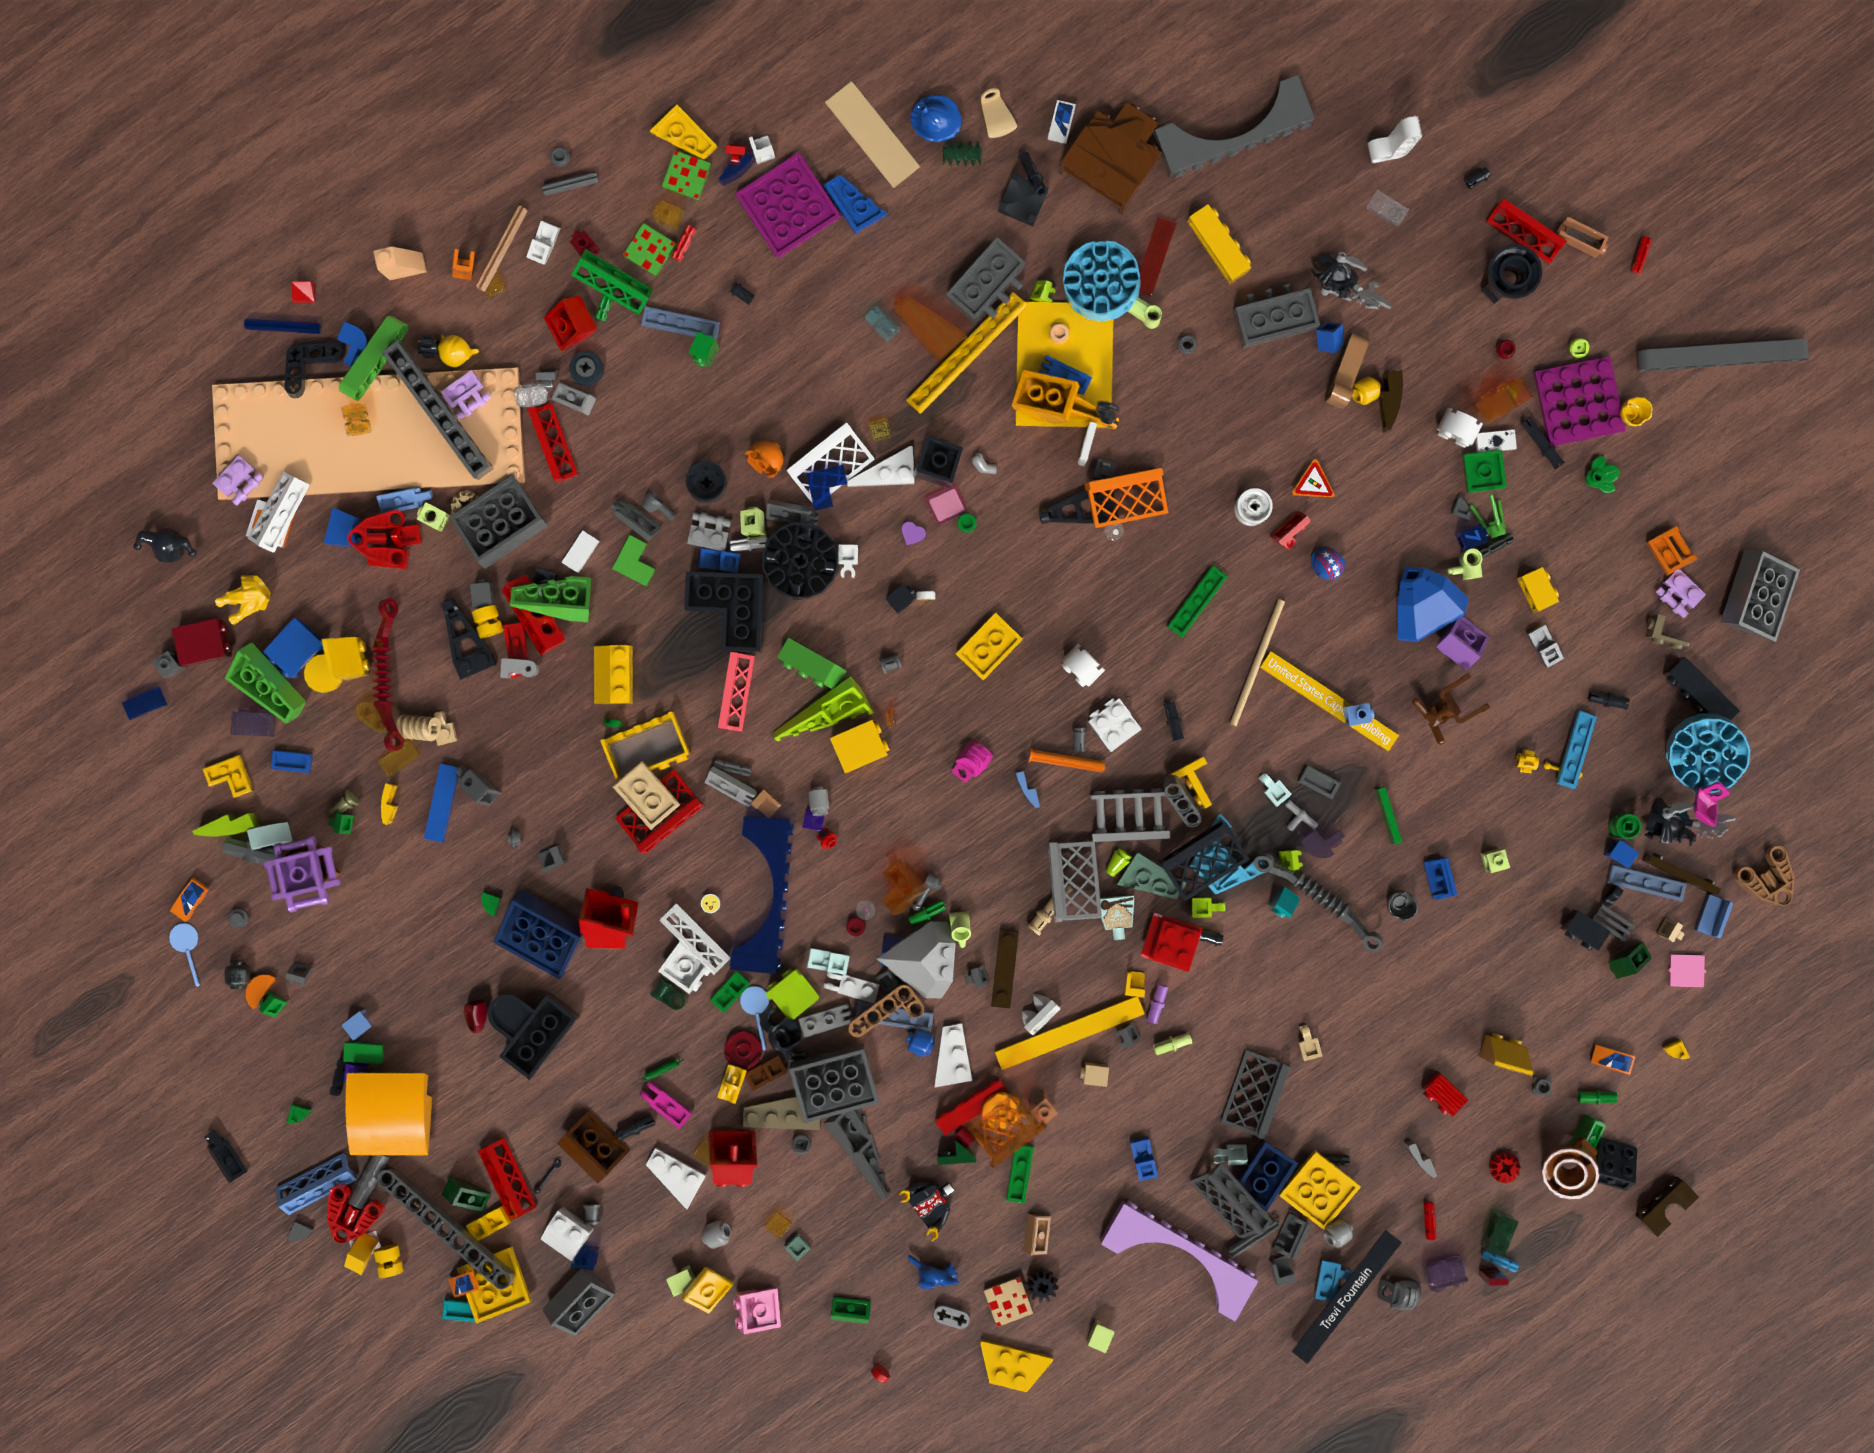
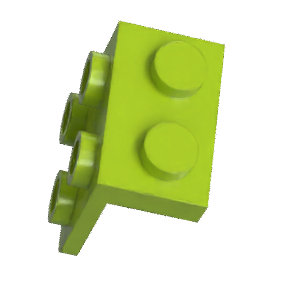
M791 968L782 975L783 979L777 983L775 980L766 987L768 991L765 993L769 1000L773 999L786 1017L793 1020L819 999L818 993L798 968L793 971Z

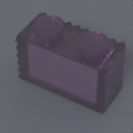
M238 708V712L232 711L231 734L274 737L276 716L269 713L270 711L267 709H258L257 713L250 712L249 708Z
M1460 1255L1422 1264L1427 1287L1431 1291L1441 1292L1445 1290V1287H1460L1464 1285V1282L1469 1281L1463 1259Z

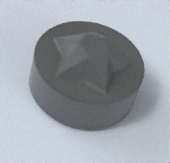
M802 1134L797 1135L792 1141V1150L798 1155H804L809 1152L811 1148L809 1137Z

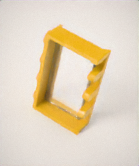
M672 711L667 715L654 718L625 732L615 734V736L600 740L617 782L641 761L650 770L658 768L660 771L670 767L669 763L673 761L680 763L687 760V756L691 754L675 713Z

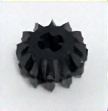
M1042 1269V1274L1035 1270L1036 1276L1030 1274L1029 1279L1031 1281L1026 1282V1286L1030 1287L1027 1289V1293L1032 1294L1033 1300L1039 1297V1303L1043 1302V1298H1046V1301L1049 1302V1295L1055 1297L1056 1293L1054 1291L1059 1290V1286L1056 1285L1058 1279L1053 1277L1052 1271L1046 1275V1269ZM1042 1282L1046 1287L1044 1289L1039 1285Z

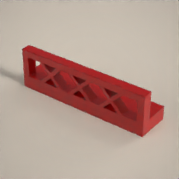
M1504 198L1498 203L1486 223L1517 244L1531 249L1538 258L1548 265L1567 242ZM1497 212L1504 216L1505 223L1498 224L1493 220ZM1510 225H1518L1521 234L1514 235L1511 233ZM1533 235L1536 237L1537 244L1529 245L1526 241V236ZM1542 246H1549L1554 250L1550 257L1543 254Z
M549 403L538 408L535 406L527 408L553 480L558 483L577 476L578 472L553 404ZM550 409L552 416L549 422L542 420L539 412ZM550 426L558 431L555 440L547 435ZM557 444L564 447L565 452L562 458L554 454ZM563 462L570 464L573 472L562 475L560 469Z
M999 1077L936 1117L935 1123L946 1136L982 1113V1105L990 1095L997 1092L1010 1093Z
M505 1138L477 1150L509 1220L519 1218L537 1207ZM500 1144L504 1150L502 1157L497 1156L494 1147ZM505 1162L509 1163L512 1167L510 1174L504 1172ZM513 1180L518 1181L520 1184L518 1192L512 1189ZM521 1197L526 1198L529 1203V1207L524 1210L520 1206Z

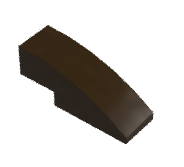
M1402 370L1387 372L1383 375L1385 392H1382L1378 398L1383 433H1387L1392 429L1400 409L1403 394Z

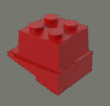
M586 888L579 919L581 934H584L586 948L625 949L627 937H633L639 902L612 896L608 892Z
M1154 913L1140 957L1189 972L1203 928Z
M709 1130L708 1151L713 1185L718 1187H726L728 1185L746 1187L747 1185H752L753 1168H757L755 1130Z

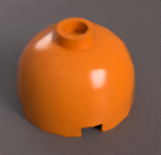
M768 440L756 441L745 452V455L748 454L746 460L752 468L760 474L764 471L768 474L766 476L768 478H774L781 470L784 457L780 446L776 442Z

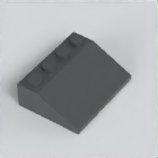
M511 475L449 517L476 561L485 569L548 527L545 519L514 475Z
M1744 550L1721 623L1776 642L1800 569L1764 551Z
M864 1043L790 1062L789 1070L804 1123L879 1104Z

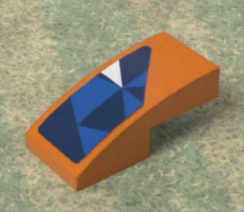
M192 878L177 898L170 912L184 922L188 921L197 905L202 903L209 888L196 878Z
M1596 1044L1591 1063L1630 1075L1636 1056Z
M473 1270L448 1279L454 1297L480 1289Z

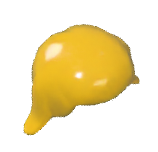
M442 334L440 335L442 340L438 344L439 356L447 366L459 367L473 354L479 353L478 349H470L468 343L457 335H448L446 337Z

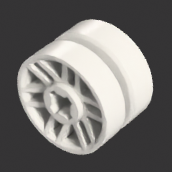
M1257 488L1245 491L1237 498L1234 505L1236 518L1247 526L1259 525L1272 512L1270 496L1265 491ZM1251 504H1252L1254 507H1256V510H1255V511H1254V509L1250 508V505H1251Z

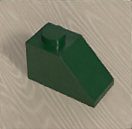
M1640 942L1616 954L1608 963L1616 979L1637 974L1652 958L1644 942Z
M453 1177L449 1178L442 1192V1195L451 1205L482 1212L491 1196L489 1192L472 1183Z

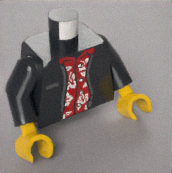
M915 1181L903 1191H898L896 1196L903 1194V1200L899 1202L909 1201L928 1228L931 1227V1229L924 1233V1236L932 1233L933 1238L930 1242L936 1240L938 1233L946 1224L950 1214L951 1205L947 1197L955 1189L950 1182L939 1187L935 1181Z

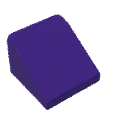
M806 808L802 828L822 831L825 815L813 816V812Z

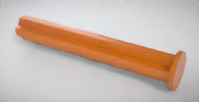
M1032 747L1030 748L1029 763L1035 761L1101 773L1105 770L1104 761L1033 750Z

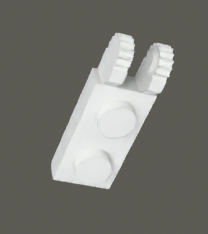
M827 972L829 978L841 980L840 986L824 983V988L838 991L839 994L875 1003L880 984L849 975Z

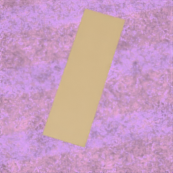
M852 81L825 102L893 188L920 168L918 163Z

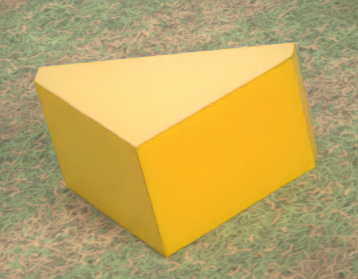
M367 1233L358 1237L347 1254L344 1267L362 1275L379 1239Z

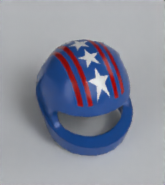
M1322 547L1313 553L1311 565L1320 578L1334 580L1344 572L1345 559L1333 548Z

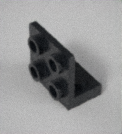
M1600 1138L1597 1162L1599 1171L1598 1183L1624 1191L1632 1187L1636 1183L1637 1148Z

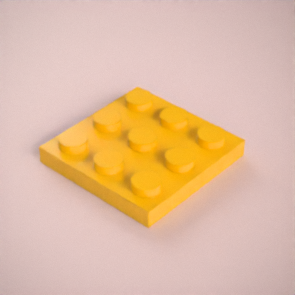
M1314 1150L1281 1189L1279 1196L1325 1230V1227L1334 1220L1361 1188V1185Z
M513 1246L494 1253L515 1275L514 1282L505 1289L496 1288L470 1264L457 1268L459 1275L473 1270L480 1289L466 1294L476 1324L532 1302ZM486 1262V1268L492 1271L493 1264ZM501 1274V1281L507 1284V1276Z

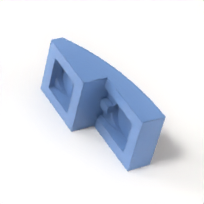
M1024 771L1017 772V781L1025 797L1035 808L1040 807L1036 788L1028 789Z

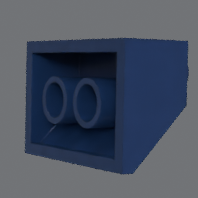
M1261 1139L1250 1155L1247 1165H1244L1239 1172L1236 1180L1257 1204L1267 1212L1298 1162L1273 1144Z

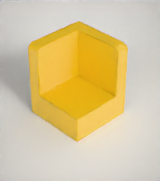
M1126 970L1123 993L1127 996L1144 997L1145 973Z

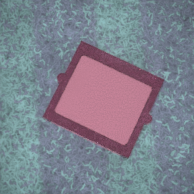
M956 484L925 498L930 508V514H933L938 527L960 517L962 514L968 513L963 501L964 497L960 495Z

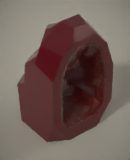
M474 1000L466 1003L464 1006L465 1020L472 1033H480L485 1027L488 1013L486 1000Z

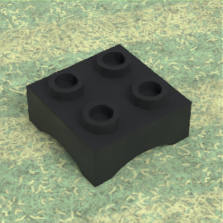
M1013 173L998 212L1033 227L1047 193L1041 197L1037 196L1027 179Z

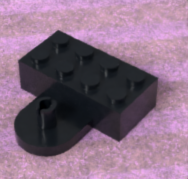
M551 992L544 997L536 1009L515 994H503L495 998L488 1009V1019L492 1027L510 1040V1043L499 1057L528 1080L535 1076L580 1018L577 1012Z

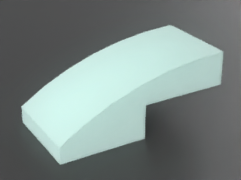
M288 822L247 830L252 850L270 845L274 846L276 843L284 844L293 841Z
M810 948L806 967L846 975L850 956Z

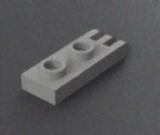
M714 766L709 771L705 783L747 807L751 806L757 794V791Z
M847 1003L799 1018L804 1038L850 1024L853 1018L845 1020V1017L852 1015L851 1011L843 1013V1009L849 1008V1004Z

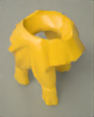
M242 575L240 587L227 591L224 596L217 597L215 602L220 608L225 604L236 606L241 604L240 610L228 617L229 622L235 625L255 611L258 612L259 609L265 610L270 601L271 592L257 575Z

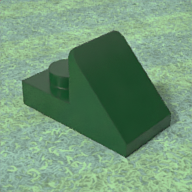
M956 1138V1152L943 1150L941 1154H937L938 1165L976 1162V1155Z

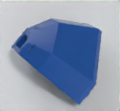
M1405 567L1400 583L1397 604L1398 640L1418 642L1464 616L1469 601L1468 597L1445 576L1425 568Z

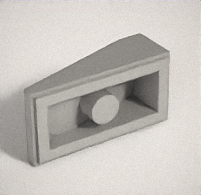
M561 382L558 383L551 398L553 401L585 415L590 414L596 400L590 394Z

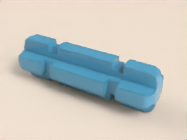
M1484 1248L1481 1253V1258L1505 1269L1507 1268L1512 1272H1516L1519 1267L1516 1261L1492 1252L1489 1249Z

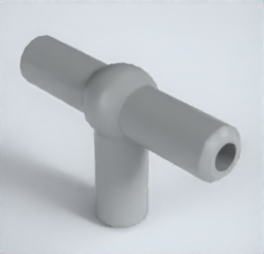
M1291 800L1286 802L1285 806L1296 815L1287 825L1289 830L1293 831L1302 820L1312 829L1318 826V823L1307 815L1305 810L1300 809Z

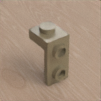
M1657 614L1649 618L1646 625L1648 629L1646 638L1652 639V643L1659 645L1667 643L1670 644V648L1677 650L1689 647L1690 643L1661 635L1666 616Z

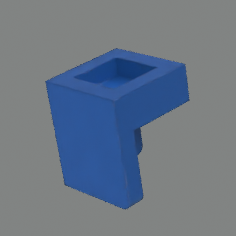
M1325 321L1316 330L1319 351L1336 353L1344 345L1343 324Z
M1614 839L1604 853V856L1617 861L1626 868H1630L1639 852L1623 841Z

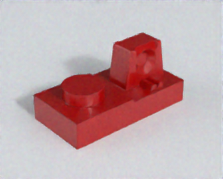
M1297 511L1270 537L1274 542L1289 550L1296 543L1294 535L1303 531L1311 520L1307 515Z

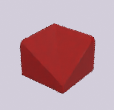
M311 281L291 282L292 301L294 303H315L314 283Z

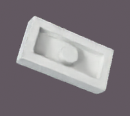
M1034 994L1033 998L1039 1013L1037 1014L1029 1010L1022 1011L1024 1028L1032 1035H1035L1061 1009L1054 1001L1038 994Z

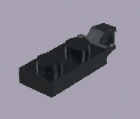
M215 1130L204 1136L208 1143L207 1148L228 1183L248 1172L228 1140H225L223 1137L219 1138Z

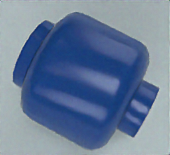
M919 1028L914 1033L910 1031L905 1041L908 1043V1051L920 1057L929 1056L935 1044L933 1035Z

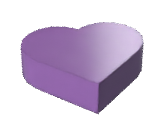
M906 522L902 526V533L907 546L924 540L926 533L922 527H916L913 522Z

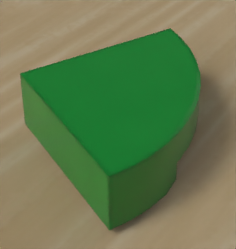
M603 719V726L622 728V721Z
M482 892L481 902L483 908L488 914L496 916L502 898Z
M293 1103L286 1123H297L309 1116L312 1108Z

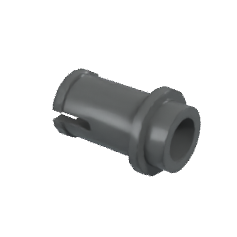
M1074 728V731H1072V734H1074L1073 751H1085V734L1087 732H1085V728Z

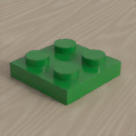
M1502 450L1462 455L1467 493L1507 488Z

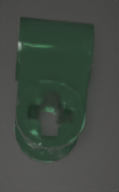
M662 977L659 978V983L654 991L650 992L652 997L674 1010H679L688 1003L687 995ZM676 995L682 998L681 1005H676L674 1003V997Z

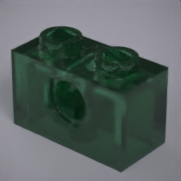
M1495 1209L1481 1246L1487 1251L1505 1257L1519 1221Z

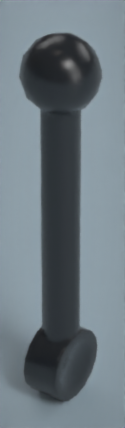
M560 1160L554 1161V1166L540 1184L534 1187V1193L538 1194L541 1192V1187L555 1169L561 1166Z

